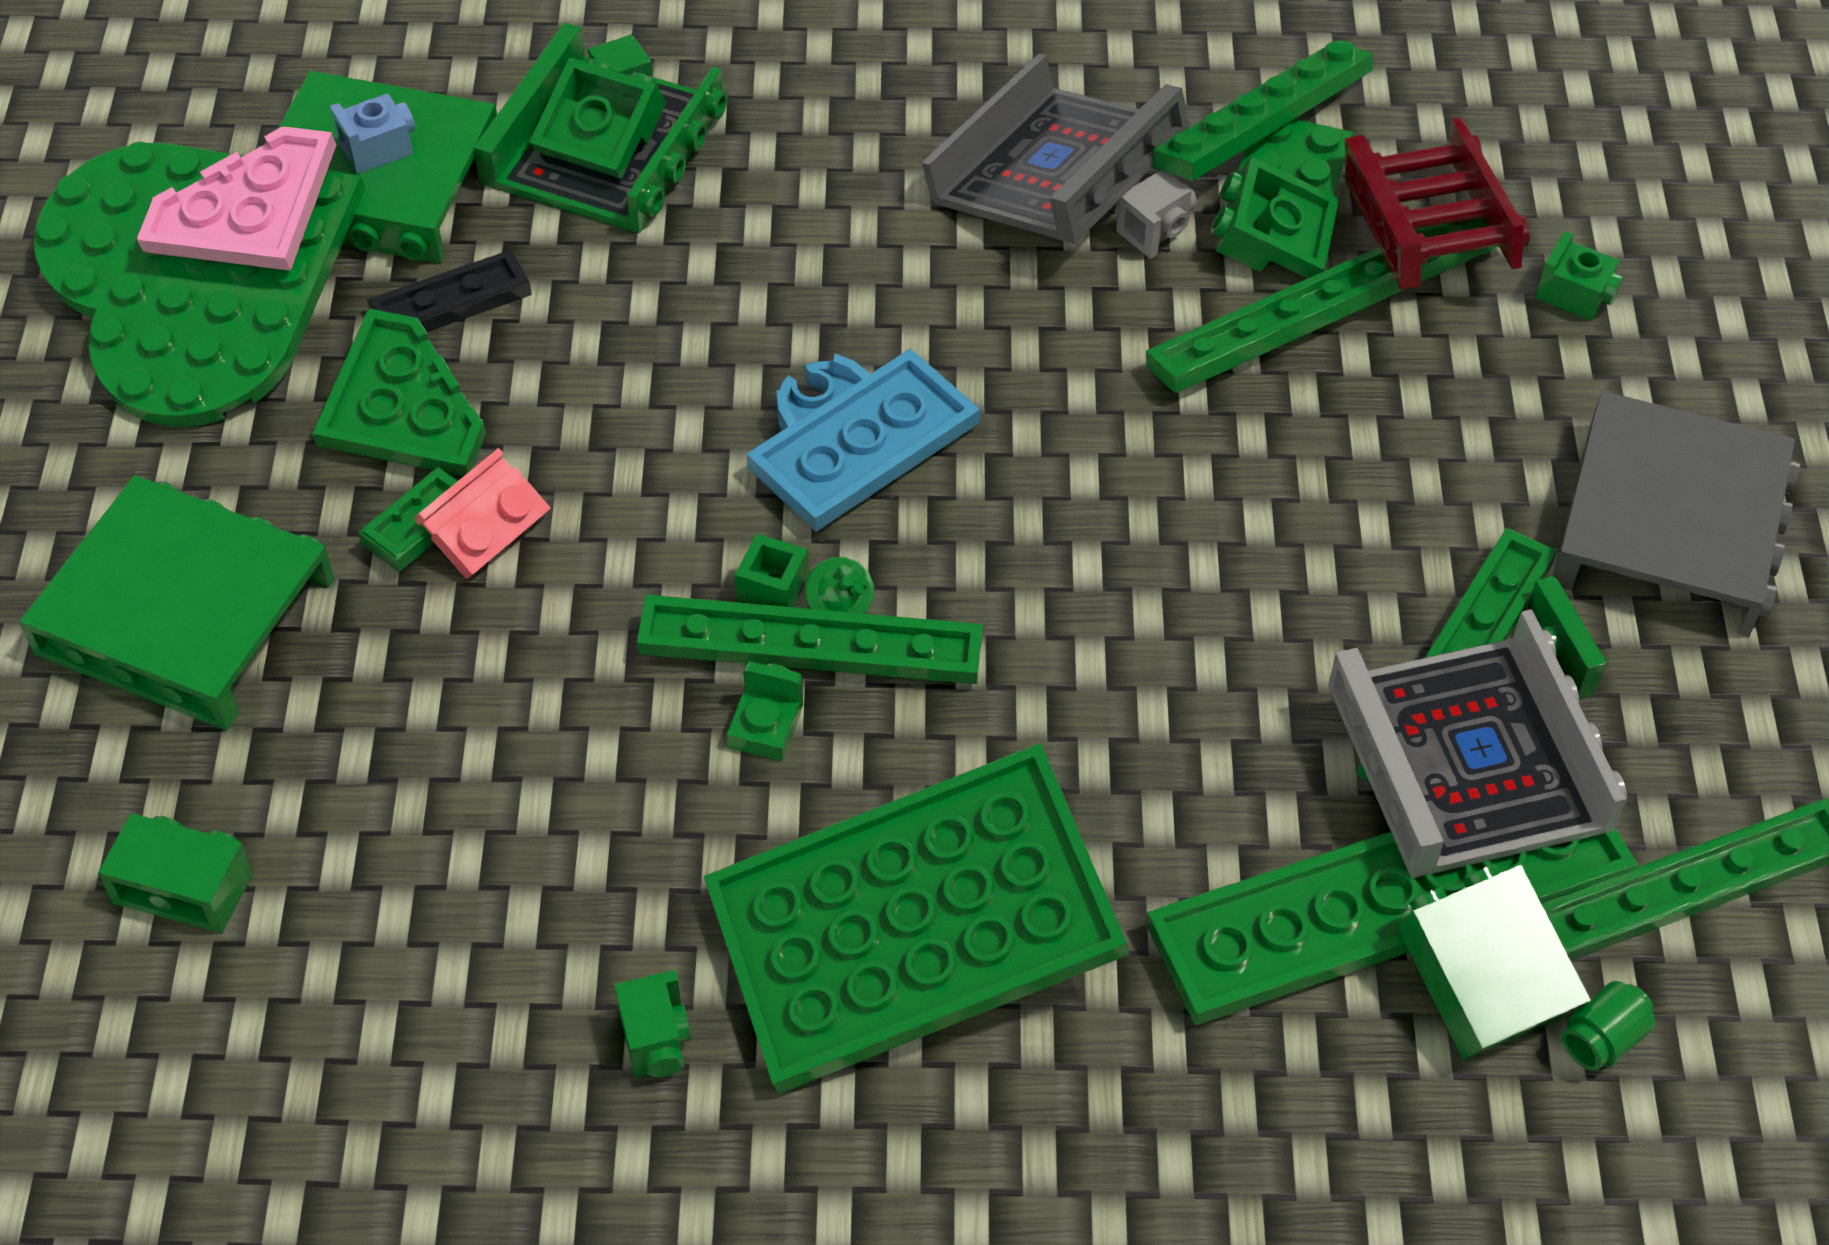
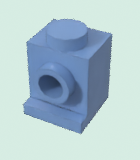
M387 93L345 109L341 107L340 103L330 106L338 144L356 174L413 154L409 133L415 131V123L405 102L395 105Z

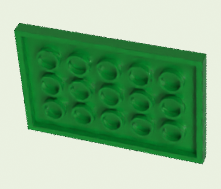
M1041 743L704 876L772 1084L778 1094L1130 955L1125 937Z

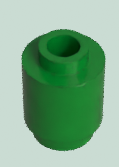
M1611 981L1590 999L1591 1001L1581 1006L1568 1018L1567 1028L1561 1033L1562 1044L1570 1057L1583 1068L1597 1071L1602 1066H1613L1654 1030L1653 1004L1647 994L1635 985Z

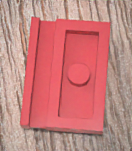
M499 448L414 518L418 525L422 524L432 535L430 539L466 580L551 509L516 467L512 469L502 457L504 453Z

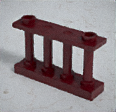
M1461 117L1451 119V144L1381 156L1379 152H1373L1365 135L1345 138V181L1400 290L1421 286V265L1427 264L1428 258L1499 246L1512 270L1522 268L1523 246H1528L1530 241L1526 217L1517 214L1482 154L1479 137L1471 135ZM1451 164L1456 170L1454 173L1398 183L1393 178L1387 179L1386 177ZM1468 191L1472 198L1410 210L1407 205L1402 206L1400 204L1402 202ZM1483 218L1487 227L1427 238L1422 233L1416 234L1415 232L1418 229Z

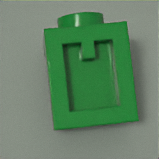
M749 661L743 671L744 692L727 733V746L730 749L783 761L803 709L802 675L778 664L764 665Z

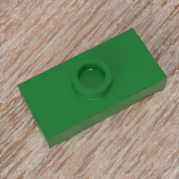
M437 467L358 532L361 544L396 571H402L434 544L430 539L432 535L422 524L418 525L414 518L458 481Z
M1554 576L1536 580L1527 610L1532 609L1541 629L1547 630L1551 634L1555 644L1556 659L1564 675H1568L1574 680L1579 700L1592 697L1596 692L1607 661L1559 581Z

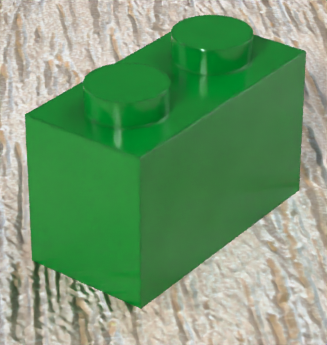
M130 813L98 874L112 904L223 934L253 872L242 842H239L236 838L225 832L213 830L205 833L186 828L176 820L166 816H155L152 819Z

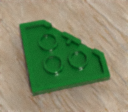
M368 308L312 433L318 447L429 470H435L439 467L448 474L464 477L473 469L486 437L483 421L474 407H471L458 381L442 356L438 355L431 344L427 332L418 318Z

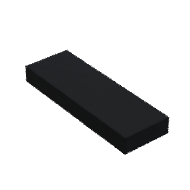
M510 249L367 299V303L370 309L418 318L426 332L531 296L532 291L527 276Z

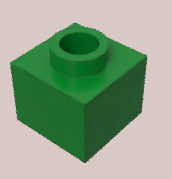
M756 533L735 573L737 602L794 607L809 576L808 549Z

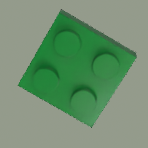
M1293 119L1246 148L1238 173L1252 156L1336 197L1345 168V138L1353 137L1354 132Z

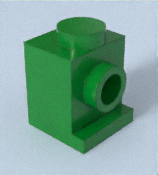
M1564 231L1545 262L1536 299L1593 321L1603 302L1612 305L1624 279V276L1616 274L1620 260L1572 242L1574 234Z
M676 969L614 984L619 1015L634 1078L647 1075L667 1077L679 1072L685 1065L681 1043L691 1041V1033L684 1004H681Z

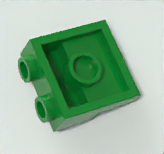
M569 57L529 143L536 152L622 179L638 143L648 144L667 102L659 90L657 82L647 75L633 72L629 76L616 72L608 64L596 59H589L588 62Z
M1252 156L1239 173L1231 171L1224 181L1219 194V198L1227 201V206H1223L1220 209L1211 227V234L1219 237L1216 251L1259 272L1263 270L1269 261L1306 278L1323 272L1325 270L1339 198Z

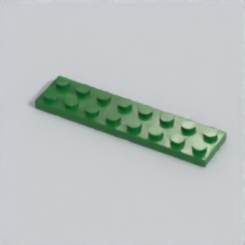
M1614 828L1611 832L1411 878L1392 832H1388L1148 911L1145 924L1196 1026L1410 953L1396 926L1412 912L1409 903L1419 896L1443 887L1447 896L1466 888L1462 881L1463 879L1488 866L1496 865L1499 872L1502 873L1521 865L1542 904L1635 871L1638 864L1620 834Z

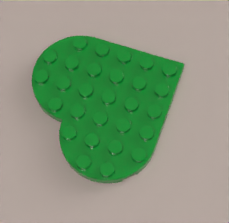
M134 142L128 146L96 156L58 182L57 187L43 206L37 221L34 237L37 263L55 294L65 304L79 313L93 318L89 332V354L92 366L104 388L120 407L142 420L165 426L189 427L226 419L223 415L224 412L241 405L249 399H252L255 404L282 379L290 367L350 227L354 213L366 189L360 175L327 170L291 271L143 252L137 237L153 197L171 187L177 193L203 178L200 173L202 170L231 154L168 143Z

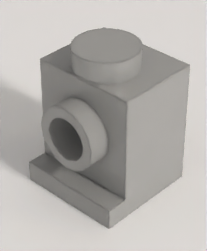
M1160 170L1129 189L1119 199L1116 231L1149 259H1152L1158 255V247L1161 242L1167 238L1178 236L1188 225L1189 211L1197 205L1196 195L1187 183L1181 182L1174 175Z

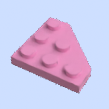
M282 126L264 136L267 143L242 157L235 152L202 170L200 173L203 178L177 193L171 187L153 197L137 237L143 252L291 271L336 148L332 133Z

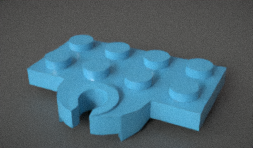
M911 348L871 374L854 360L834 353V360L804 365L805 380L808 385L822 390L824 394L817 397H808L801 394L797 389V380L789 375L782 382L780 390H776L778 421L782 431L746 454L747 468L817 532L980 423V409Z

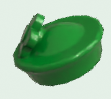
M831 557L818 563L809 573L805 584V599L810 609L865 614L870 609L874 598V583L868 570L858 561L847 557Z

